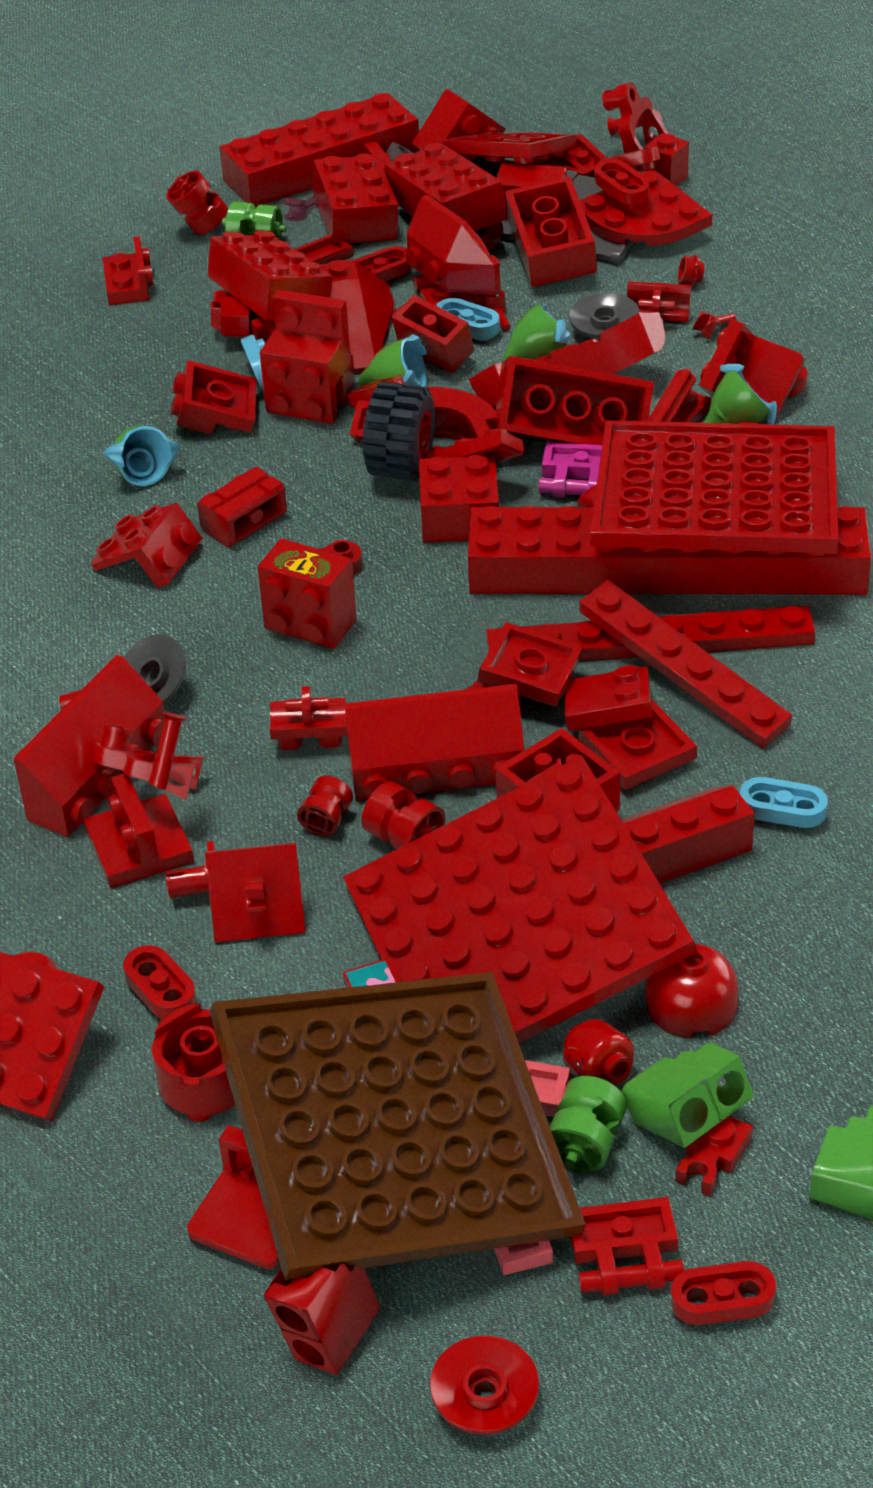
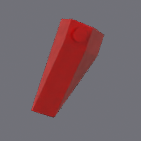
M334 260L330 263L320 264L321 269L333 276L331 298L346 300L350 354L353 355L355 375L362 374L375 355L384 348L385 335L388 334L390 328L389 321L395 311V303L390 286L354 260Z

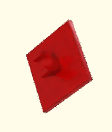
M296 842L205 852L215 942L305 933Z

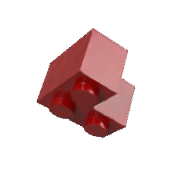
M446 88L412 144L424 150L425 146L432 143L444 144L445 139L473 134L504 133L506 128Z
M560 728L495 768L497 798L582 755L615 811L618 812L620 811V772L566 730Z

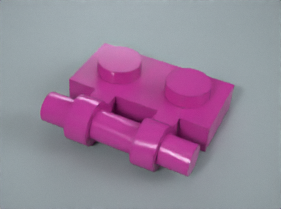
M546 442L542 461V477L554 478H540L539 493H553V496L556 498H566V494L582 495L594 486L598 480L602 445ZM568 478H573V479H589V480H588V481H587V480H571V479H568Z

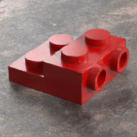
M187 360L183 373L177 372L173 382L172 393L175 395L171 404L170 415L177 416L176 425L195 432L200 431L212 434L215 423L230 429L251 432L255 422L257 378Z

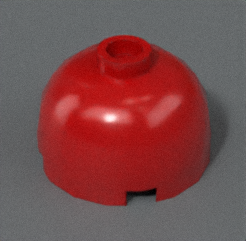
M695 943L698 950L697 953L646 978L645 1003L648 1006V1015L651 1021L663 1031L682 1038H693V1032H703L708 1030V1036L717 1034L731 1024L738 1011V980L732 965L715 948L700 943Z

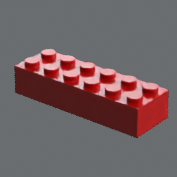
M379 93L370 99L350 102L344 107L332 111H322L316 116L304 120H293L288 125L275 129H265L259 134L247 138H236L228 144L219 146L223 181L244 202L253 203L255 207L260 204L264 205L312 189L313 160L324 159L327 156H337L340 158L356 157L358 154L364 153L365 143L375 141L384 152H387L392 142L400 144L412 153L420 152V149L412 144L419 132L418 118L389 93Z

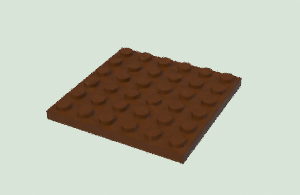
M492 972L213 1002L210 1017L285 1280H291L300 1276L310 1277L316 1269L321 1267L336 1271L341 1264H345L350 1271L355 1266L363 1269L560 1239L582 1233L586 1225Z

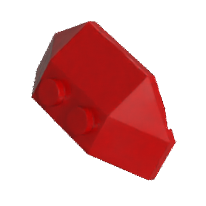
M429 195L421 197L407 231L406 259L408 264L446 292L497 295L501 293L500 262L494 255H489L483 241L466 221Z

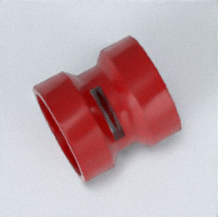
M328 775L317 778L309 791V797L304 799L297 811L299 823L308 832L317 836L329 837L335 834L342 821V815L348 811L354 800L352 790L344 781Z

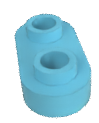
M458 298L444 299L436 305L467 321L471 337L477 341H487L497 335L500 330L499 314L490 308Z
M250 335L241 339V343L259 386L263 391L259 352L265 345L263 338L256 341L254 335Z
M755 777L745 781L740 788V795L754 811L755 820L811 828L821 824L827 815L828 798L824 791L813 785L767 777Z

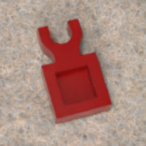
M731 1116L722 1120L686 1147V1155L689 1156L685 1157L678 1165L675 1182L685 1185L690 1175L701 1174L704 1176L701 1184V1193L710 1197L716 1187L718 1169L731 1174L752 1139L753 1126Z

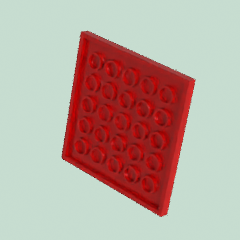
M605 420L590 546H601L608 550H616L621 547H636L648 551H658L663 548L683 549L687 552L724 550L732 554L744 551H764L771 555H780L785 552L806 553L811 556H823L827 553L838 554L835 426Z
M582 755L343 876L381 959H385L395 982L492 972L518 1043L698 952L693 938Z

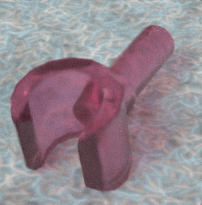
M312 196L306 200L286 198L284 205H288L289 210L284 217L302 220L306 215L307 209L316 204L315 197Z

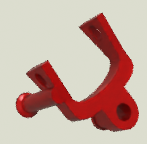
M632 82L619 84L616 89L604 90L602 93L603 106L607 111L618 108L620 110L621 117L618 119L609 117L607 127L612 136L616 132L619 133L624 153L643 149L635 136V128H643L645 143L651 142L661 133L669 134L662 123L660 112L653 109L649 97L640 98ZM650 127H655L658 135H654Z
M162 712L165 720L156 753L140 749H126L132 729L117 724H104L105 729L101 743H96L93 762L123 770V773L128 776L146 780L151 785L171 792L185 800L187 799L189 788L197 789L204 757L174 755L182 722L188 718L174 713ZM170 779L175 780L183 785H175L170 781Z

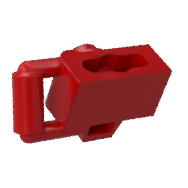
M222 289L213 293V301L210 302L211 326L221 331V336H249V307Z

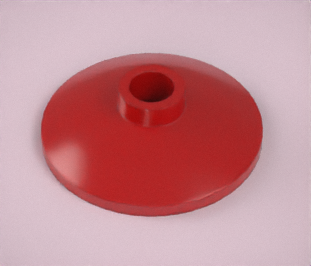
M480 1335L460 1340L440 1355L431 1373L430 1390L432 1401L437 1411L452 1426L473 1434H495L516 1426L531 1412L538 1397L539 1378L533 1360L520 1346L505 1338ZM484 1390L493 1393V1395L481 1397L476 1394Z

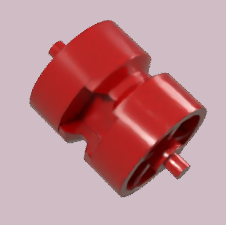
M194 170L175 179V182L167 191L166 199L179 214H186L184 220L195 234L201 235L219 226L227 214L228 207L215 191H209L211 186L199 171Z
M387 781L378 786L367 800L363 809L361 823L366 832L382 841L387 842L390 840L391 845L398 849L445 825L446 816L442 808L423 798L417 800L416 795L394 781Z

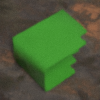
M711 1042L705 1044L697 1051H684L674 1059L667 1057L660 1059L626 1083L622 1088V1093L627 1100L628 1110L636 1125L683 1148H686L754 1098L740 1056ZM724 1075L725 1085L723 1087L717 1085L720 1078ZM706 1079V1085L699 1084Z
M873 1106L869 1107L867 1116L864 1118L850 1117L845 1128L834 1125L828 1128L814 1166L809 1192L810 1199L872 1221Z

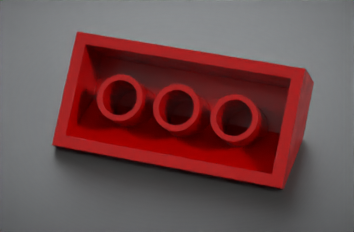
M509 356L501 363L496 396L497 429H505L508 433L565 443L602 445L605 420H648L654 382Z
M116 654L13 758L28 821L69 837L84 823L83 818L90 817L99 804L106 797L113 794L111 777L124 774L123 770L100 765L92 761L96 743H101L105 723L117 724L132 729L126 749L151 751L156 744H159L165 716L162 713L165 712L163 701L123 656Z
M516 684L344 703L355 801L368 800L374 790L387 781H394L414 794L496 785L495 768L525 750Z
M734 785L709 788L621 819L659 884L752 851L755 813Z

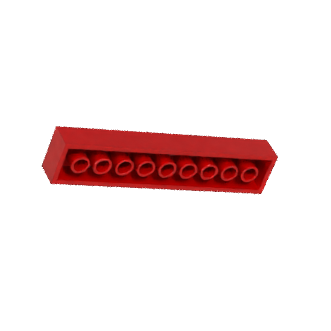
M471 507L468 545L469 594H590L607 579L627 594L867 595L871 552L865 507H838V554L827 553L823 556H811L806 553L796 552L771 555L764 551H744L737 554L727 553L724 550L687 552L683 549L668 548L648 551L636 547H621L616 550H608L601 546H590L594 507Z

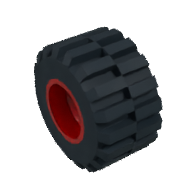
M380 382L369 401L363 428V457L366 469L370 475L417 481L420 478L419 459H425L426 451L432 448L435 429V407L429 388L390 382Z

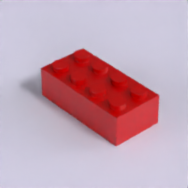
M432 143L425 146L424 150L420 152L401 154L395 157L394 161L384 164L386 177L399 207L412 216L421 197L429 195L466 221L474 231L508 219L502 181L444 144Z
M259 230L255 231L254 235H243L239 232L228 231L224 232L223 236L210 237L207 277L263 319L275 320L273 296L277 290L331 298L333 276L321 269L320 264L305 258V254L292 249L289 243L276 238L273 232Z

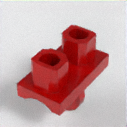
M628 282L627 297L637 304L639 313L659 312L661 319L664 321H689L691 285Z
M302 686L301 699L270 702L271 740L277 739L282 750L298 749L302 746V738L318 737L319 745H322L324 748L339 747L342 742V736H347L344 705L346 698H312L311 687Z

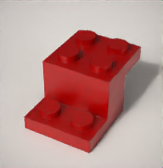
M277 290L273 296L276 328L259 352L266 412L333 424L338 417L336 384L351 362L346 300Z

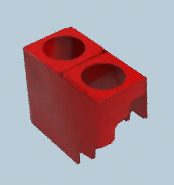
M341 1264L336 1271L321 1267L316 1269L310 1277L300 1276L291 1280L284 1279L282 1268H280L263 1295L294 1358L299 1362L334 1375L339 1374L380 1310L379 1302L365 1269L355 1266L353 1271L350 1272L345 1264Z

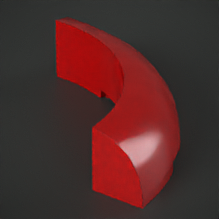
M659 312L637 313L629 319L599 334L600 341L595 338L580 344L574 343L534 360L614 374L662 349L665 343V330ZM494 363L469 379L476 395L491 406H496L501 363Z

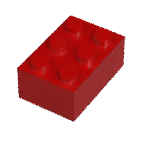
M363 153L358 154L356 157L340 158L337 156H327L324 159L313 160V196L328 235H331L332 245H337L338 239H343L348 244L397 240L399 204L377 155Z
M571 176L505 191L509 224L531 288L598 272L595 240Z

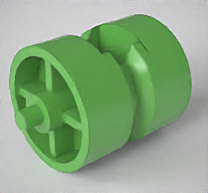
M233 201L228 208L226 219H222V225H225V232L233 231L243 235H254L255 231L263 230L273 232L275 237L281 240L282 232L286 233L287 226H283V214L279 206L260 204L255 208L253 203Z
M579 1076L570 1080L566 1086L558 1106V1112L554 1115L550 1124V1129L562 1162L567 1168L580 1172H594L603 1168L614 1143V1136L619 1131L628 1106L623 1093L608 1081L593 1076Z

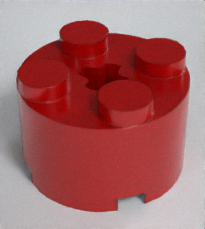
M201 1004L181 1007L163 1018L155 1030L156 1037L151 1046L158 1089L162 1098L173 1109L186 1114L190 1120L196 1122L206 1121L214 1114L224 1112L235 1106L210 1017L211 1010L201 1009Z

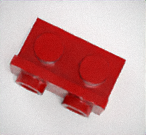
M140 236L133 237L135 253H116L112 256L102 257L109 305L149 300L147 287L154 286L149 249L148 247L141 248Z

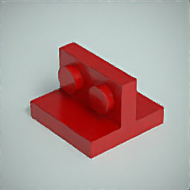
M126 774L111 777L114 795L107 797L110 811L83 818L85 831L110 889L194 863L193 850L167 794L140 801L130 777Z

